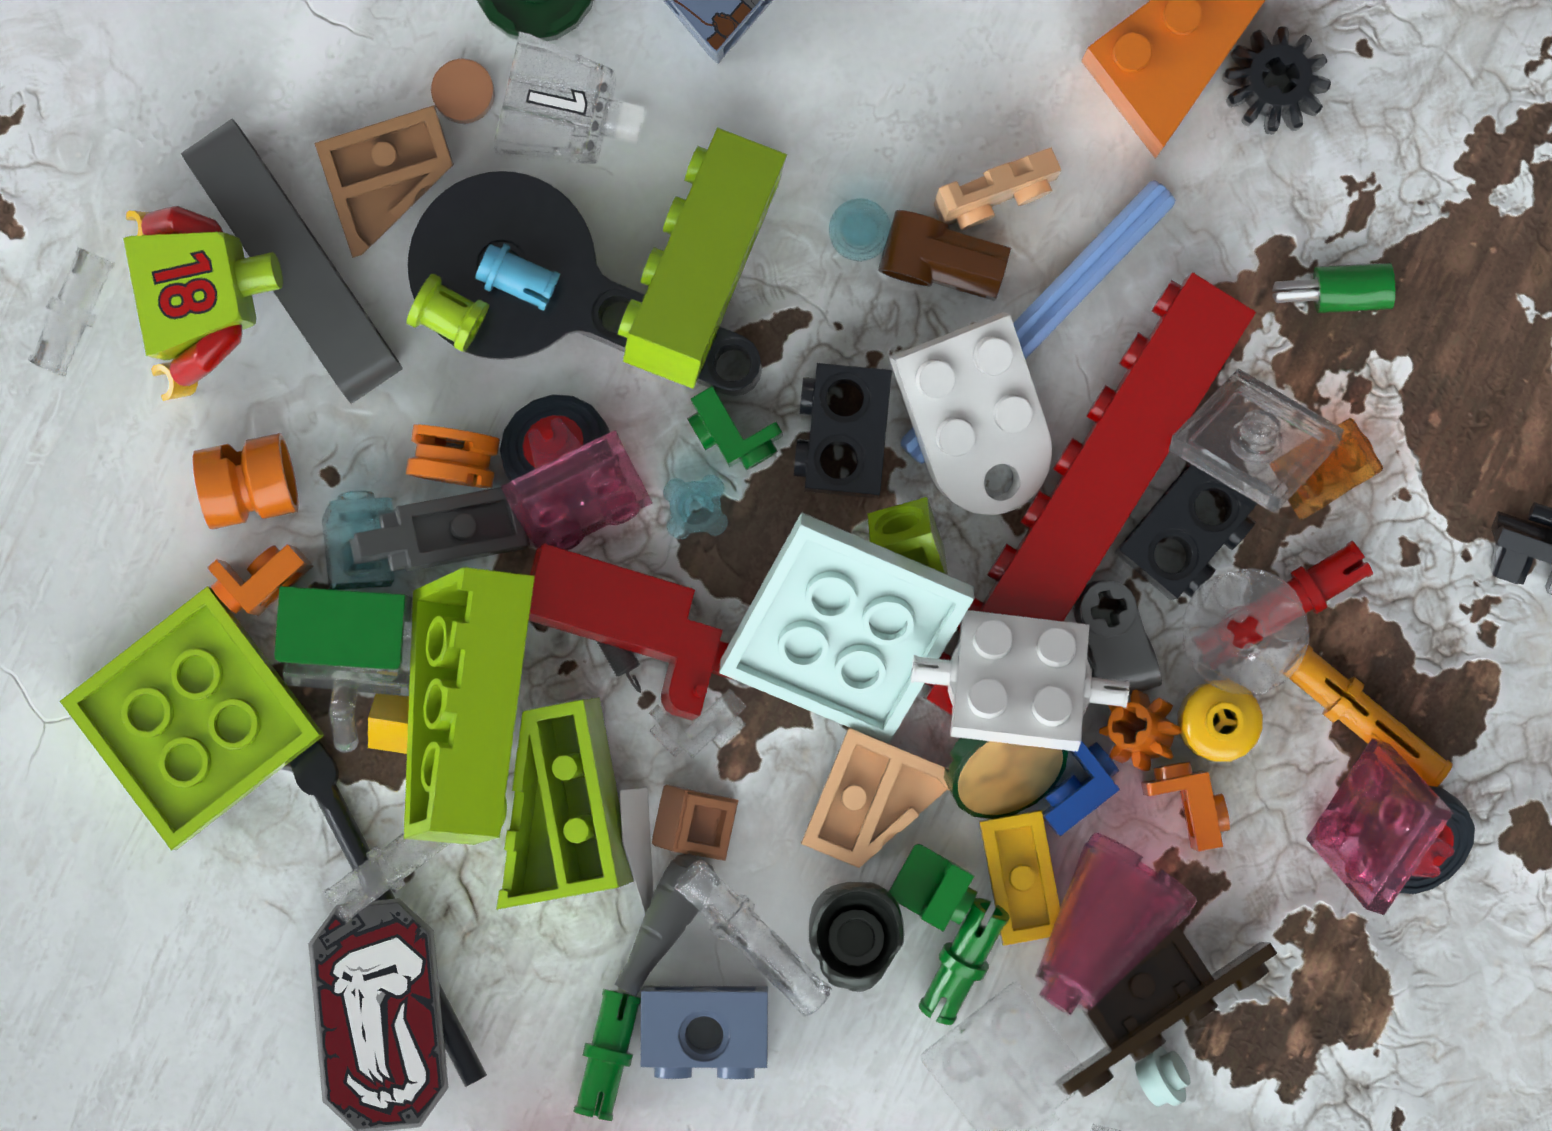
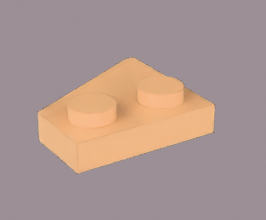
M848 728L801 844L860 868L880 851L883 845L898 832L904 830L922 811L946 790H949L944 780L945 767Z

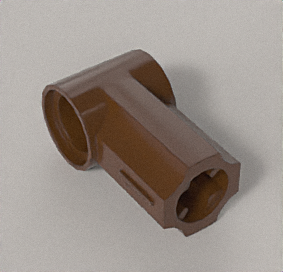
M905 210L895 211L878 268L880 273L916 285L929 287L932 286V283L985 299L993 301L997 299L1008 263L1010 247L948 230V224L926 215Z

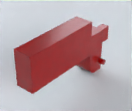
M545 543L536 550L530 576H534L529 621L668 662L669 665L661 692V703L668 713L691 721L700 717L711 673L732 679L719 673L720 660L729 643L720 641L723 630L688 619L695 589Z

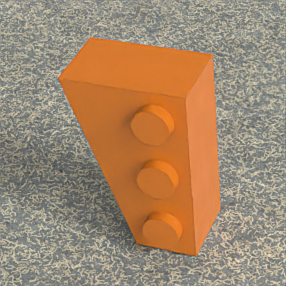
M1150 0L1087 47L1081 62L1156 159L1265 0Z

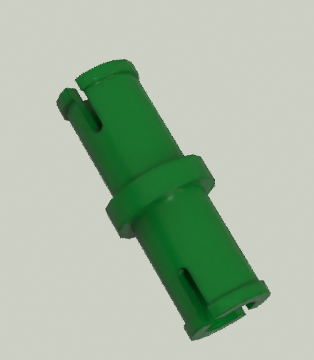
M975 898L953 942L944 944L939 953L941 965L926 994L918 1004L921 1012L931 1018L940 999L945 997L947 1001L936 1020L940 1024L952 1025L955 1023L957 1014L974 982L981 981L989 969L986 959L1003 927L1010 919L1009 914L997 905L987 925L982 926L981 921L991 904L989 900Z
M603 989V999L592 1043H585L582 1054L588 1057L577 1105L574 1106L573 1112L592 1118L594 1115L598 1119L612 1121L624 1066H631L633 1054L628 1052L638 1007L641 1004V997Z

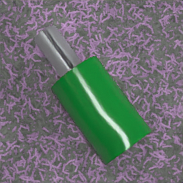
M1392 263L1319 266L1314 268L1313 279L1276 281L1273 285V292L1278 293H1274L1273 297L1276 303L1314 301L1317 313L1393 309L1396 294L1394 269Z

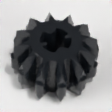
M1280 26L1274 34L1272 44L1262 30H1257L1250 36L1252 50L1241 45H1237L1234 48L1231 57L1240 67L1226 69L1223 73V81L1229 85L1241 87L1232 92L1226 98V102L1229 107H1237L1245 102L1250 108L1245 112L1241 120L1245 126H1250L1261 114L1265 116L1264 130L1266 134H1275L1280 125L1281 117L1291 131H1296L1303 126L1301 111L1312 116H1316L1323 106L1313 94L1326 93L1330 89L1331 81L1323 76L1312 74L1325 66L1327 58L1324 54H1317L1307 59L1303 54L1311 45L1312 39L1310 36L1303 35L1293 47L1288 45V28ZM1271 70L1276 76L1286 74L1289 78V83L1282 91L1277 85L1267 88L1263 80Z

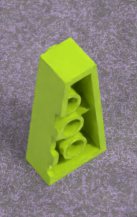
M463 567L413 590L404 839L475 845L500 837L501 827L505 822L507 814L505 795L534 576Z

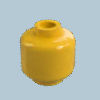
M1208 681L1194 687L1183 698L1177 713V725L1181 728L1180 736L1183 743L1195 755L1214 762H1231L1245 756L1257 744L1263 730V713L1257 699L1245 687L1232 681ZM1223 709L1231 712L1233 720L1226 719ZM1217 714L1219 721L1213 725L1214 715ZM1225 725L1232 726L1230 732L1225 734L1219 733Z

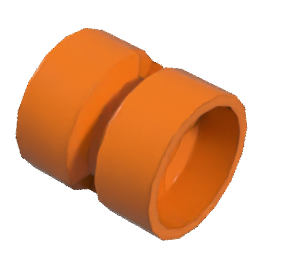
M281 433L246 440L242 451L238 452L229 444L195 450L193 452V472L197 494L209 529L213 530L246 523L249 513L253 511L263 519L298 512L299 502L295 474L286 441Z

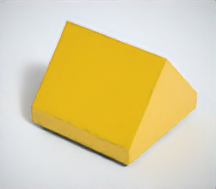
M377 686L368 716V748L407 754L409 691Z

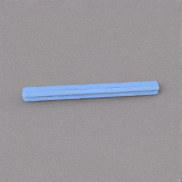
M1155 180L1150 181L1013 323L1025 359L1173 207L1175 198L1165 186ZM912 427L902 437L900 444L915 461L922 464L925 461Z

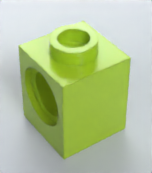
M928 497L867 513L870 542L948 575L945 548Z

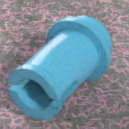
M505 243L502 248L490 244L482 258L475 279L486 283L484 290L491 292L492 288L495 287L538 306V309L544 311L555 290V284L559 280L560 273L552 272L509 253L510 246Z

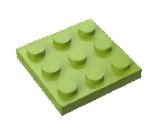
M209 586L201 590L60 700V703L171 851L178 850L324 736L323 732L240 622Z

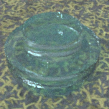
M852 199L840 205L833 213L829 224V237L833 247L841 256L852 261H867L883 252L891 224L887 213L877 203L868 199Z

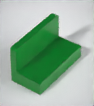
M279 586L275 660L283 663L398 670L402 665L405 622H410L412 597L403 594Z

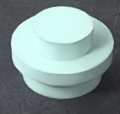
M1161 1046L1135 1063L1139 1083L1148 1099L1155 1106L1160 1107L1166 1103L1177 1106L1185 1102V1087L1190 1085L1191 1080L1185 1063L1175 1051L1168 1053Z

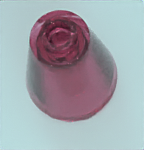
M1094 833L1088 842L1084 843L1035 978L1044 985L1039 996L1070 1016L1076 1007L1089 1012L1191 914V910L1197 902L1196 897L1162 869L1157 873L1141 862L1143 856L1100 833Z

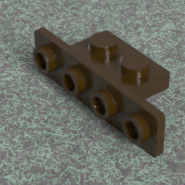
M1178 924L1172 925L1071 994L1106 1047L1057 1079L1055 1083L1061 1092L1067 1095L1078 1090L1082 1097H1086L1100 1089L1114 1078L1109 1068L1129 1054L1134 1062L1143 1059L1166 1042L1161 1033L1181 1019L1186 1026H1190L1215 1010L1218 1005L1213 997L1232 984H1234L1238 991H1241L1264 977L1270 971L1265 962L1277 954L1276 950L1270 942H1260L1211 975Z

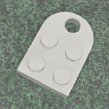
M1001 312L889 357L929 475L936 488L944 497L966 511L980 515H998L1019 508L1038 492L1050 469L1052 442L1010 314ZM1007 464L1013 474V481L1009 490L1000 496H989L984 487V479L987 472L995 465Z

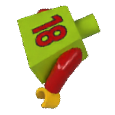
M180 206L168 207L152 212L129 210L126 212V220L137 221L138 234L137 236L125 237L123 241L145 353L148 357L161 360L173 359L172 362L154 365L151 368L152 375L160 376L166 374L168 377L169 389L167 393L161 395L163 401L191 396L197 389L198 381L211 373L241 343L243 330L256 324L257 318L252 295L278 290L283 287L280 263L274 252L245 258L242 243L238 237L223 232L216 220Z

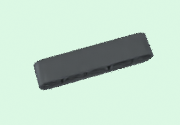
M233 118L181 153L192 173L234 235L240 239L249 257L270 252L276 254L282 271L283 287L273 290V292L335 384L351 404L403 369L384 338Z

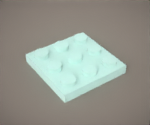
M801 512L720 660L719 673L889 744L924 683L910 682L913 656L940 658L974 600V586Z

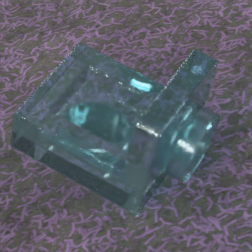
M350 491L337 496V500L329 502L322 517L329 590L392 586L395 578L394 571L390 570L388 558L354 565L349 539L354 538L355 533L381 528L379 516L393 512L392 498H375L374 493L371 491Z

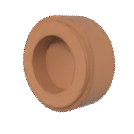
M455 59L445 63L438 69L432 80L431 95L435 106L445 118L455 123L468 124L480 120L489 112L494 102L495 89L489 73L483 66L473 60Z

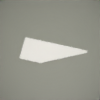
M644 787L620 790L622 843L644 913H646L654 890L648 789Z

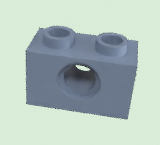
M643 986L641 990L640 1067L654 1068L655 1078L685 1079L692 1077V1068H717V1078L751 1079L755 1078V1068H767L768 986ZM702 1016L711 1017L720 1024L723 1038L718 1045L710 1049H701L690 1042L687 1036V1026L695 1018Z

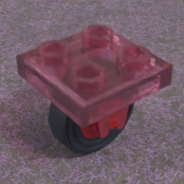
M553 394L532 400L514 414L504 429L500 454L504 472L511 482L501 486L511 509L536 550L543 543L564 550H570L580 544L585 536L607 525L623 524L634 518L640 509L653 503L616 430L610 432L606 422L591 404L575 396Z
M1372 738L1324 812L1318 818L1306 840L1366 910L1385 915L1399 893L1417 894L1432 890L1450 879L1465 863L1473 847L1475 826L1467 808L1459 799L1441 787L1428 786L1390 744Z

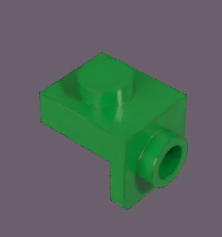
M712 386L690 398L697 413L688 417V422L704 449L707 450L716 445L729 468L741 461L744 468L748 470L778 452L773 442L781 438L783 432L777 422L743 440Z
M915 844L888 891L898 904L918 914L921 920L943 932L950 920L958 925L961 924L978 893L969 887L974 878L971 872L922 844Z

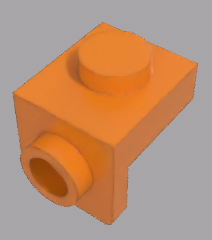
M1190 761L1153 768L1155 780L1141 782L1143 795L1154 796L1180 791L1191 849L1204 851L1223 847L1221 832L1230 831L1229 815L1223 794L1213 795L1209 772H1192Z

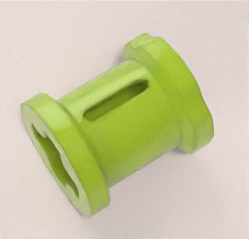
M433 273L425 281L416 296L406 322L414 328L421 324L454 341V348L465 352L482 325L489 304L480 299L473 302L442 285V278Z

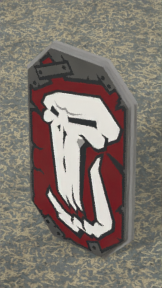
M399 898L336 905L308 943L322 1102L353 1131H389L421 1127L449 1088L434 930Z

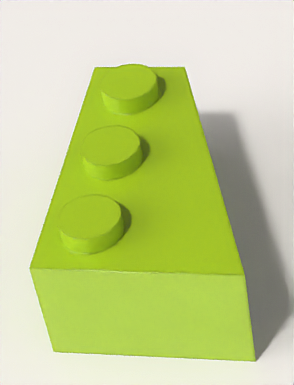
M600 697L522 711L512 791H515L511 824L510 830L506 832L504 850L507 851L502 889L498 893L496 910L619 888L634 882L622 843L620 803Z

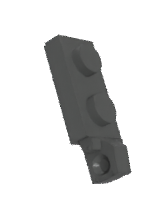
M514 485L397 506L392 512L379 516L380 529L358 532L354 534L353 539H349L354 565L388 558L391 571L406 569V572L524 550L530 546L519 493Z

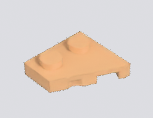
M1052 147L1019 160L991 168L983 173V177L959 186L958 182L955 181L940 187L936 195L934 208L940 221L948 224V226L958 222L961 231L993 218L995 213L992 207L1015 198L1018 206H1022L1052 192L1049 182L1058 178L1061 168Z

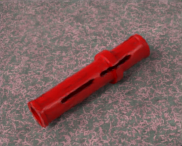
M1350 541L1345 547L1311 568L1305 570L1304 567L1300 566L1290 572L1291 580L1199 636L1192 637V641L1197 650L1201 651V657L1209 669L1214 672L1225 662L1312 610L1318 614L1328 608L1326 601L1365 577L1372 576L1373 571L1368 562L1364 563L1362 561L1365 556L1355 542Z

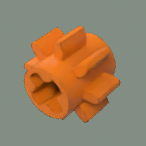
M1133 690L1131 702L1127 703L1126 708L1108 705L1112 713L1107 726L1099 729V734L1110 738L1116 744L1110 751L1109 757L1123 764L1132 757L1134 767L1145 772L1150 770L1151 759L1163 756L1172 760L1174 755L1170 747L1172 746L1174 735L1181 734V728L1166 718L1173 707L1170 702L1159 697L1150 704L1147 694L1139 690Z

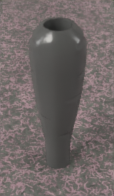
M690 853L678 855L670 862L652 896L650 906L647 908L628 962L614 985L635 997L637 996L650 972L681 936L686 926L691 923L709 896L715 882L713 866Z

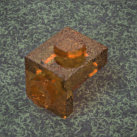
M1348 418L1269 466L1268 469L1301 521L1354 487L1382 472L1383 466L1376 456L1369 439L1361 432L1354 419Z

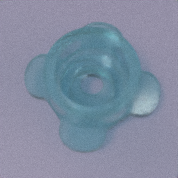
M706 475L701 481L687 483L679 478H674L665 485L663 495L670 502L671 518L667 522V530L671 536L683 540L691 533L707 532L711 536H718L726 530L728 519L721 511L720 501L725 487L720 478L714 475ZM698 501L701 503L702 509L699 513L690 511V504L692 502Z

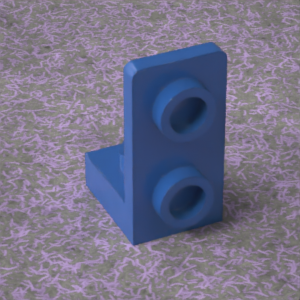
M1081 740L1078 751H1070L1089 776L1080 783L1077 777L1072 775L1045 796V799L1051 806L1042 812L1043 818L1054 833L1059 836L1067 832L1120 790L1111 779V777L1119 772V769L1097 742L1087 748Z

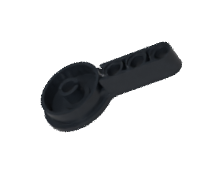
M507 171L487 172L468 177L446 189L429 205L421 216L410 243L408 278L414 300L425 281L434 273L442 278V285L473 302L480 299L489 304L484 321L472 343L465 351L466 353L496 360L523 358L539 353L568 334L577 332L625 352L627 338L618 335V333L610 332L603 327V313L608 306L616 302L629 303L633 299L642 303L645 294L618 284L602 274L597 265L591 233L584 218L574 204L549 183L527 174ZM505 243L510 246L509 253L552 272L560 273L559 280L555 284V290L544 311L538 309V306L495 287L492 288L491 292L484 290L486 283L475 279L479 265L490 244L502 248ZM719 327L696 383L708 388L712 386L715 391L730 396L748 393L755 388L761 378L762 364L759 351L753 342L744 336ZM440 335L445 341L454 346V341ZM735 349L749 356L751 368L744 378L732 382L724 380L717 374L716 364L723 353Z

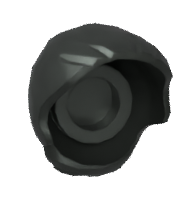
M845 882L831 886L821 893L811 909L809 943L812 953L819 960L822 974L833 986L855 992L871 989L883 977L895 955L904 944V922L900 907L888 890L872 882Z

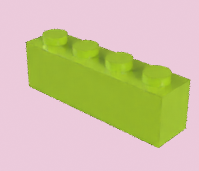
M718 127L708 149L700 146L696 147L684 181L693 185L686 200L675 196L663 226V232L671 234L665 250L653 247L645 265L640 283L649 286L642 303L633 299L630 300L621 321L618 335L627 338L623 362L694 389L779 186L787 154Z

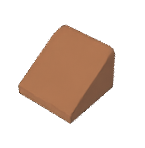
M665 785L660 799L652 844L673 852L690 853L695 856L726 861L738 800Z

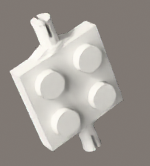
M967 610L961 620L959 644L951 660L914 655L910 679L911 683L920 682L948 686V694L953 706L950 736L1069 751H1078L1081 743L1082 718L1088 704L1096 703L1126 708L1130 685L1128 680L1119 681L1092 677V671L1087 659L1088 624Z

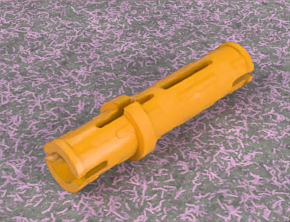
M1304 646L1284 669L1282 675L1286 679L1289 678L1324 707L1322 714L1331 722L1340 720L1418 786L1438 787L1449 774L1453 766L1449 760L1446 761L1412 733L1403 723L1395 719L1362 691L1364 689L1362 682L1354 676L1348 680L1315 653L1311 646Z

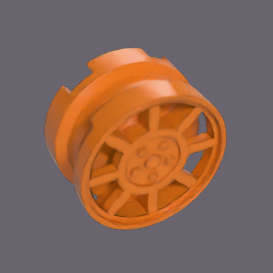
M413 425L411 441L417 445L415 457L408 458L406 475L487 489L493 487L495 473L489 469L491 457L498 455L499 438L445 427ZM446 442L464 445V448L446 446Z

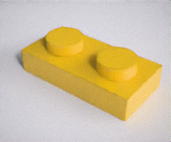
M1042 810L979 821L995 908L997 905L1002 907L1010 916L1008 923L1000 933L1002 945L1006 946L1065 935Z

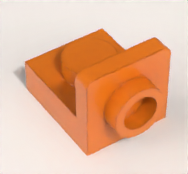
M287 544L281 550L273 545L261 553L248 566L247 571L252 577L246 582L225 561L216 559L207 568L217 579L211 586V589L233 613L237 614L243 608L248 614L259 616L279 598V586L291 587L313 567V564L297 547Z

